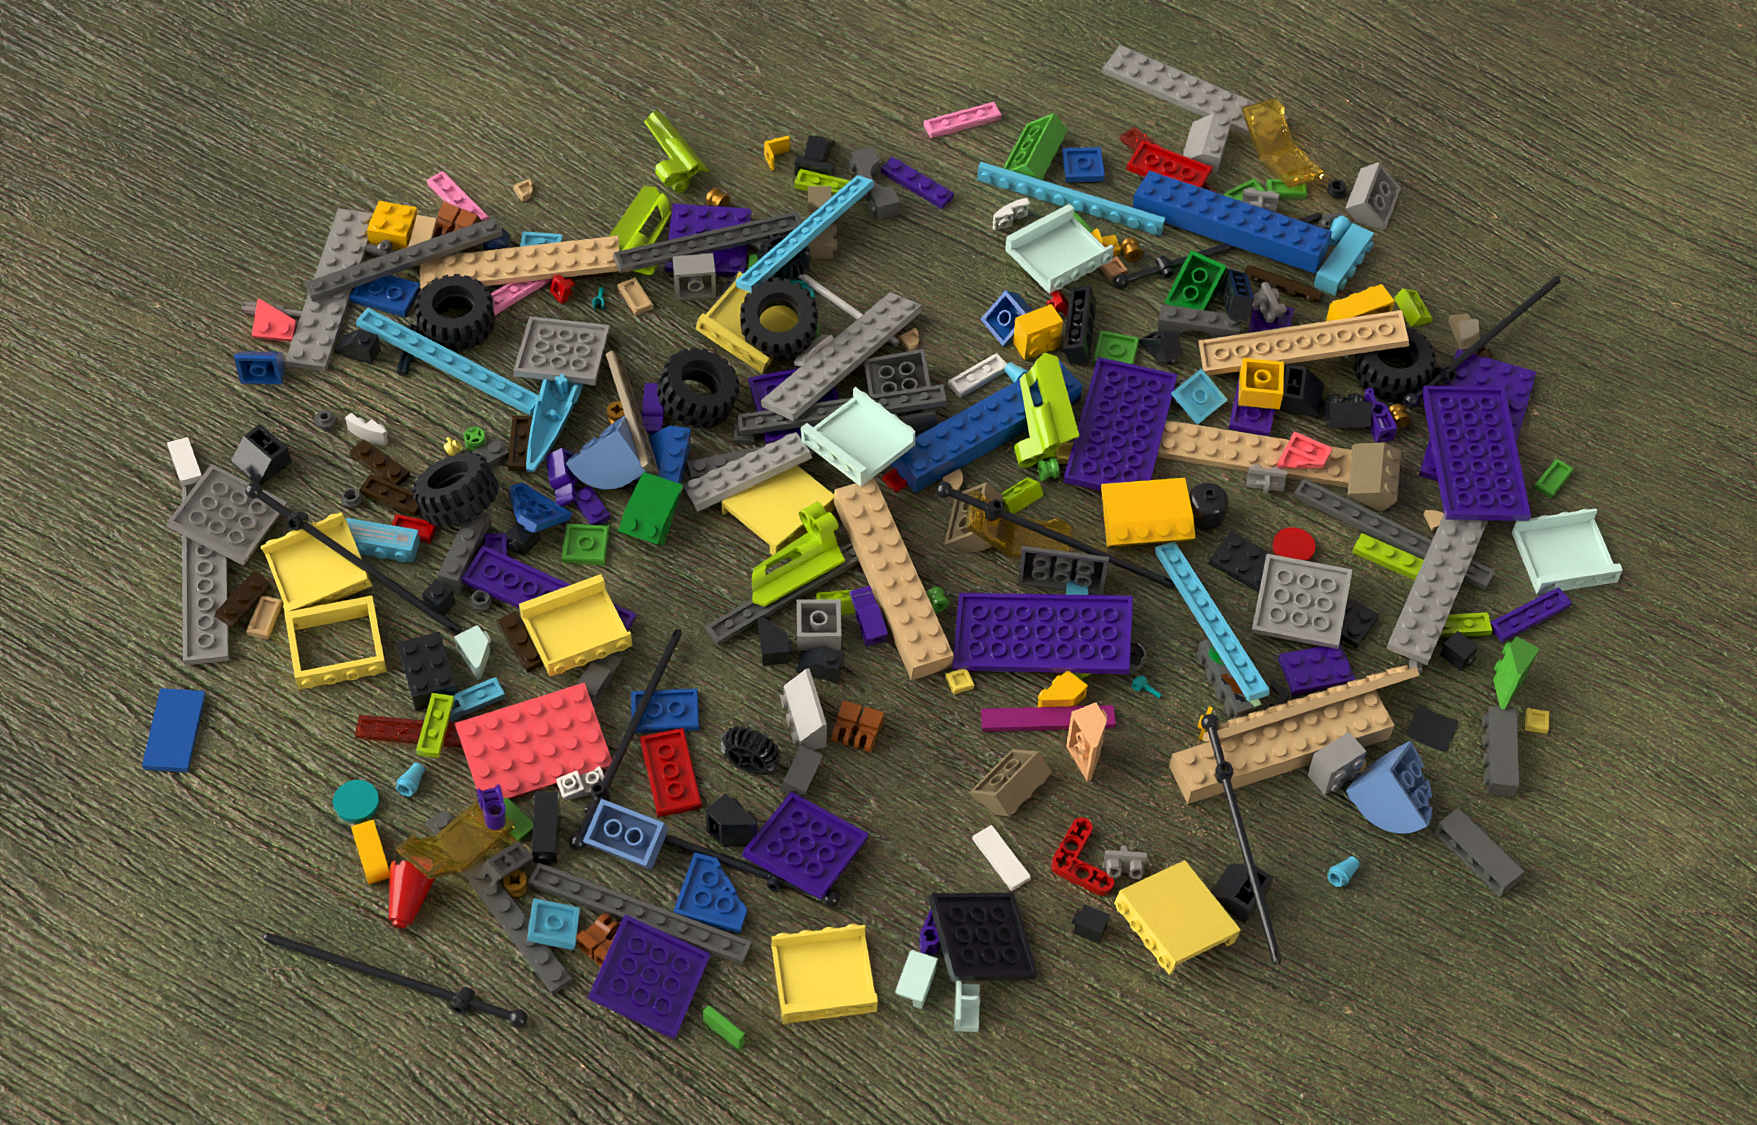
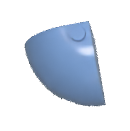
M623 416L607 427L600 434V438L596 439L594 437L580 450L581 454L575 453L566 463L578 479L587 485L600 489H615L635 479L639 481L642 473L646 472L641 467L626 416Z
M1411 741L1395 748L1368 766L1346 790L1349 799L1357 806L1367 820L1389 832H1416L1427 827L1432 816V808L1429 807V798L1432 797L1429 780L1425 781L1421 771L1424 765Z

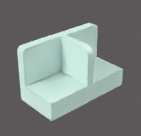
M911 950L897 985L896 994L913 1000V1006L922 1009L938 967V959Z
M956 981L954 1031L978 1032L979 984H962V981Z

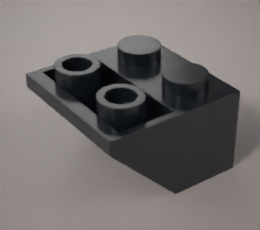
M1286 364L1283 397L1278 411L1319 418L1324 383L1307 367Z
M1329 394L1328 398H1322L1321 403L1325 425L1329 428L1371 427V402L1366 400L1365 397L1360 396V394H1348V397H1340L1339 394Z
M259 424L243 436L231 463L251 481L262 485L289 465L291 458L288 447Z
M726 793L705 810L706 832L722 847H747L758 833L756 817L751 812L747 813L736 798H731Z
M1230 863L1210 892L1226 912L1246 923L1257 908L1245 864ZM1256 867L1263 896H1265L1270 889L1273 876Z

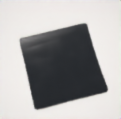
M1419 704L1407 735L1424 745L1445 752L1458 721L1437 714Z

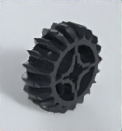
M785 233L784 236L777 234L776 237L770 235L769 239H764L757 252L758 261L781 242L787 234ZM805 246L773 274V277L781 278L783 281L784 278L792 279V277L798 279L800 275H804L811 262L810 248Z
M735 726L730 728L724 735L720 745L721 752L725 758L729 759V763H733L736 767L756 775L771 774L777 767L781 757V751L778 745L773 743V739L768 738L766 734L760 733L759 730H753L751 727Z

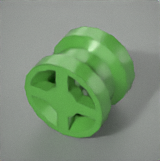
M471 427L465 431L464 440L467 451L472 452L486 445L485 433L481 428Z
M1050 458L1049 461H1038V473L1041 481H1046L1050 477L1054 479L1059 478V466L1056 458Z
M934 587L926 591L935 614L944 611L949 606L950 602L947 597H944V591L941 587Z

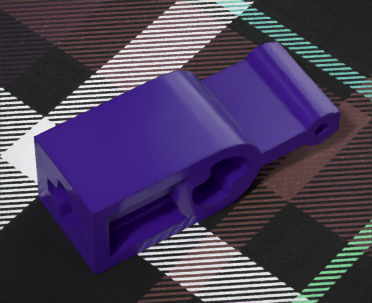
M645 383L642 420L646 432L649 434L662 430L665 415V406H661L658 400V385L655 383Z
M1372 388L1366 389L1364 397L1371 402V427L1368 428L1375 442L1383 443L1394 440L1397 426L1387 406L1382 402H1377Z
M563 448L546 455L549 482L555 490V503L562 507L577 500L574 489L577 477L566 464L574 453Z
M871 586L850 591V598L854 605L856 619L865 646L886 641L888 632Z
M931 910L921 929L919 939L920 953L925 955H934L941 947Z

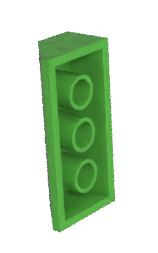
M1055 113L1027 123L1003 169L1043 180L1044 174L1051 166L1053 157L1057 154L1060 144L1065 139L1064 136L1068 128Z

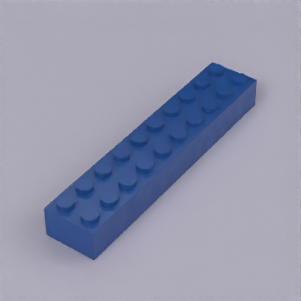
M1152 171L1147 173L1136 190L1133 199V208L1164 217L1167 224L1312 273H1316L1330 247L1332 231Z
M1059 361L1070 404L1073 405L1080 401L1083 385ZM1020 380L916 436L915 446L891 463V466L897 469V473L917 493L942 477L1029 430ZM1036 381L1029 390L1034 407H1039L1043 405V401Z

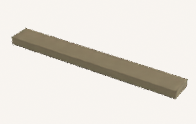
M611 350L606 356L641 467L647 473L658 476L657 463L624 361Z

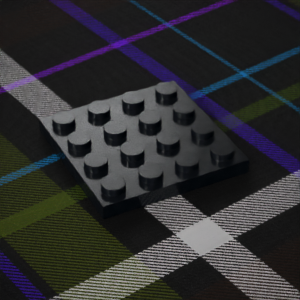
M1014 892L930 894L928 900L951 981L1034 980L1037 977V970Z

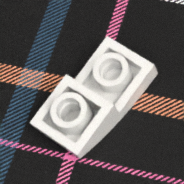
M1023 198L1014 201L998 210L994 214L993 229L998 230L1011 227L1014 219L1027 217L1029 212L1028 199Z
M821 335L811 341L808 349H803L802 353L795 359V366H803L833 341V336Z
M353 413L345 417L347 428L354 435L371 443L385 446L388 444V432L382 424H377L372 419L366 423L361 417L357 418Z
M599 766L594 771L579 776L578 771L557 778L556 781L563 799H574L591 795L592 785L598 782L601 783L604 774Z

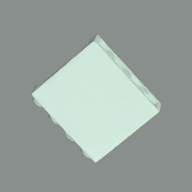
M1070 204L1006 237V251L1049 294L1060 290L1072 281L1078 280L1083 275L1093 272L1096 268L1108 264L1113 257L1114 246L1110 245L1105 248L1073 217L1074 208Z
M856 387L853 388V398L816 426L812 427L806 423L801 427L802 442L859 486H863L915 446L914 429L903 423L895 414L888 412L880 403H876L865 392L860 391Z
M1597 508L1582 509L1569 513L1562 512L1550 516L1542 515L1537 518H1531L1529 521H1516L1512 535L1537 595L1546 594L1557 587L1565 591L1618 582L1623 570L1620 563L1613 564L1594 518Z

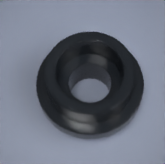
M1333 180L1327 187L1328 194L1334 198L1345 196L1347 191L1345 183L1341 180Z

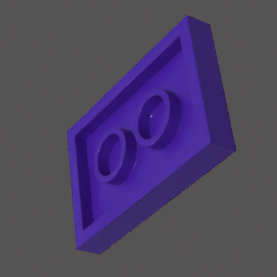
M1339 644L1338 649L1323 646L1283 653L1278 657L1292 695L1338 685L1341 686L1356 680L1341 644Z

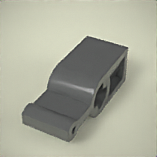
M615 652L607 655L605 658L596 659L591 662L576 684L585 682L592 705L596 706L613 679L614 672L624 659L622 655Z

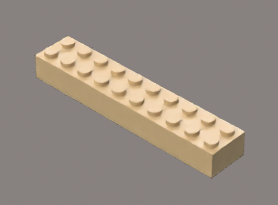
M872 478L863 486L855 483L835 489L834 505L867 581L872 588L874 597L910 679L914 680L952 668L954 654L875 478Z
M1372 690L1219 740L1225 761L1231 763L1234 773L1231 783L1233 789L1310 765L1314 753L1348 732L1353 735L1362 747L1390 739L1395 725L1376 690ZM1211 742L1172 754L1169 767L1187 804L1225 792L1223 784L1217 782L1214 776L1217 763Z

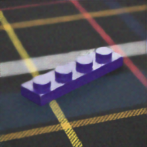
M891 157L880 169L881 174L940 209H943L954 198L953 192L894 157Z
M1557 587L1491 621L1492 632L1501 642H1504L1566 610L1571 606L1572 602Z

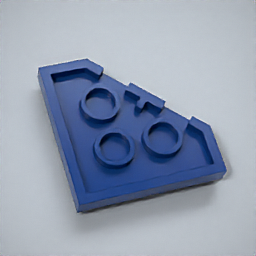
M523 482L510 486L508 495L517 522L523 525L526 530L537 532L570 520L572 512Z
M694 852L673 913L708 926L740 934L747 916L745 905L737 896L735 888L724 874L717 858Z

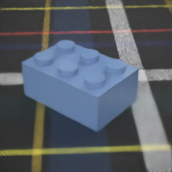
M601 799L583 842L589 847L652 870L669 827L663 822Z

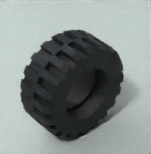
M454 274V276L444 275L441 279L436 278L431 281V284H426L423 287V291L419 292L415 301V313L420 334L449 350L460 352L462 349H472L476 344L480 345L484 342V338L487 339L495 325L492 295L481 281L477 279L472 280L471 276L465 275L463 277L460 274ZM455 307L471 310L468 314L459 318L440 316L445 310Z
M773 278V282L765 280L761 282L760 287L755 285L751 288L752 293L746 294L740 308L742 335L745 336V341L767 357L769 355L773 356V360H779V357L785 356V360L790 359L794 353L796 356L800 355L802 348L808 349L811 341L815 339L816 330L818 329V309L816 308L815 299L810 297L808 289L804 288L802 290V284L798 282L792 284L791 279L786 278L784 281H779V278ZM786 306L796 312L798 323L786 332L777 333L763 327L760 323V316L770 307Z
M1406 327L1409 346L1356 354L1354 362L1356 379L1360 380L1359 384L1364 389L1372 388L1374 394L1379 399L1383 400L1386 398L1392 402L1396 400L1401 402L1406 394L1415 393L1431 379L1436 362L1435 351L1432 349L1433 346L1430 341H1426V337L1422 333H1417V330L1412 327L1411 329ZM1396 357L1406 362L1410 367L1403 369L1393 368L1384 364L1379 358Z
M690 348L689 351L683 349L679 353H674L667 360L657 383L658 400L661 406H665L664 411L667 414H671L672 419L675 421L679 420L685 426L693 425V428H701V426L708 428L712 427L713 424L718 425L722 420H725L729 416L740 390L739 378L735 374L736 371L733 366H729V362L725 358L719 357L718 353L708 352L709 349L704 348L702 350ZM694 380L701 382L711 390L713 395L704 396L696 394L688 389L683 381Z
M475 452L456 453V455L447 456L445 459L439 460L433 466L425 469L426 471L421 473L418 480L415 481L412 493L414 500L428 523L437 527H450L451 525H460L464 521H470L474 516L480 515L484 509L489 508L490 503L494 502L496 495H498L499 483L485 457Z

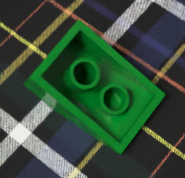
M1191 250L1164 304L1206 311L1224 283L1228 270L1227 266Z
M643 472L624 511L618 531L664 546L683 485Z

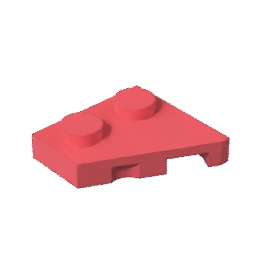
M257 299L252 337L254 339L292 342L297 322L265 301Z
M1294 432L1277 463V467L1324 468L1332 452V447Z

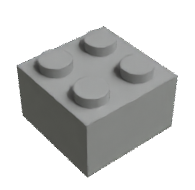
M713 253L673 257L676 301L716 298Z
M841 599L797 600V651H808L823 646L841 650Z
M1348 732L1314 753L1308 777L1324 795L1330 791L1336 792L1342 787L1343 783L1348 780H1355L1361 773L1360 770L1364 764L1366 750Z

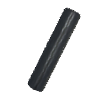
M411 324L409 326L410 330L420 334L418 325ZM404 350L401 352L396 371L398 375L406 376L413 355Z

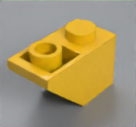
M1066 671L1062 676L1058 675L1048 689L1045 688L1038 696V707L1077 706L1086 697L1088 685L1070 671Z

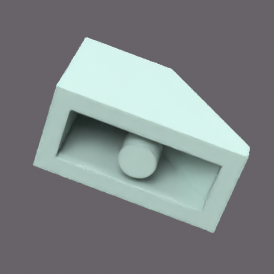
M476 625L454 638L456 649L477 680L482 678L490 655L489 643H491V639L486 631L482 632L479 626Z

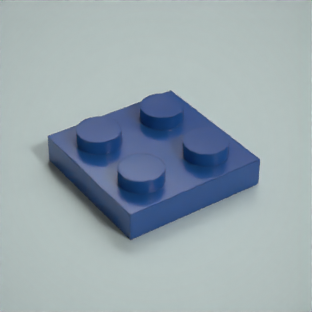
M1101 147L1062 148L1066 182L1104 181L1105 174Z

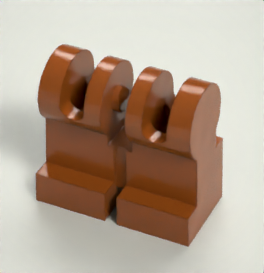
M444 201L437 215L438 222L433 238L482 222L478 215L464 209L461 210L460 207Z
M843 700L833 728L831 741L838 743L840 737L844 736L843 745L848 746L853 739V731L857 730L854 748L859 749L861 743L866 742L864 751L871 753L879 731L884 724V712L865 707L862 714L861 705Z
M607 913L602 914L591 927L576 936L577 948L591 960L595 959V963L600 967L620 926V923L617 921L611 923L612 917Z

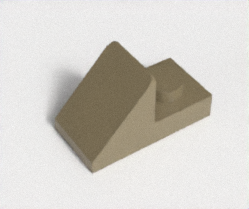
M1469 313L1449 316L1448 322L1459 350L1466 351L1480 339L1478 319H1471Z

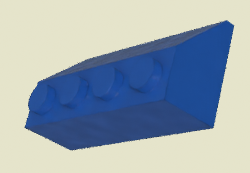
M668 426L650 435L649 442L659 470L658 477L682 484L691 447V428Z

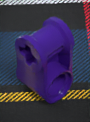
M500 784L496 785L495 788L486 790L476 789L480 809H482L486 826L492 830L502 829L506 824V810Z

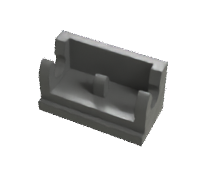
M800 745L779 791L787 794L793 792L800 797L802 794L805 795L823 755Z
M518 841L487 859L478 876L483 880L489 874L492 878L489 886L493 887L500 879L513 871L526 867L528 862L532 861L534 857Z

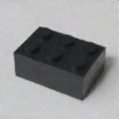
M440 632L396 643L415 711L428 708L432 693L455 696L458 693Z

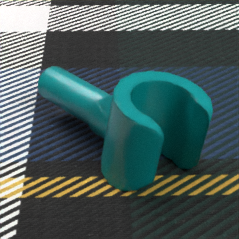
M603 287L599 288L598 297L592 300L594 310L597 304H601L602 310L605 309Z
M1138 676L1131 683L1132 688L1137 692L1144 688L1157 698H1160L1162 695L1148 684L1144 676Z

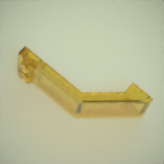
M1276 98L1242 107V113L1259 159L1288 188L1322 178L1323 171L1294 144L1284 117L1285 107Z
M977 490L969 492V496L986 503L992 501ZM968 504L966 529L1009 557L1021 558L1022 546L1070 552V546L1003 518L988 521L985 518V511ZM1058 517L1050 521L1025 518L1071 537L1072 526Z
M477 800L435 836L417 839L416 835L412 834L396 848V851L428 879L459 873L467 870L515 828V824L506 817V824L502 829H489L485 824L482 809H480Z

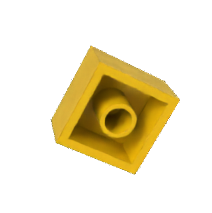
M378 201L367 228L369 243L378 245L383 240H389L393 245L392 250L397 251L408 247L418 215L417 207Z
M1052 304L1016 317L1013 344L1024 360L1035 358L1044 352L1053 351L1060 347L1063 320Z
M1243 358L1239 373L1238 405L1280 409L1283 397L1284 362Z

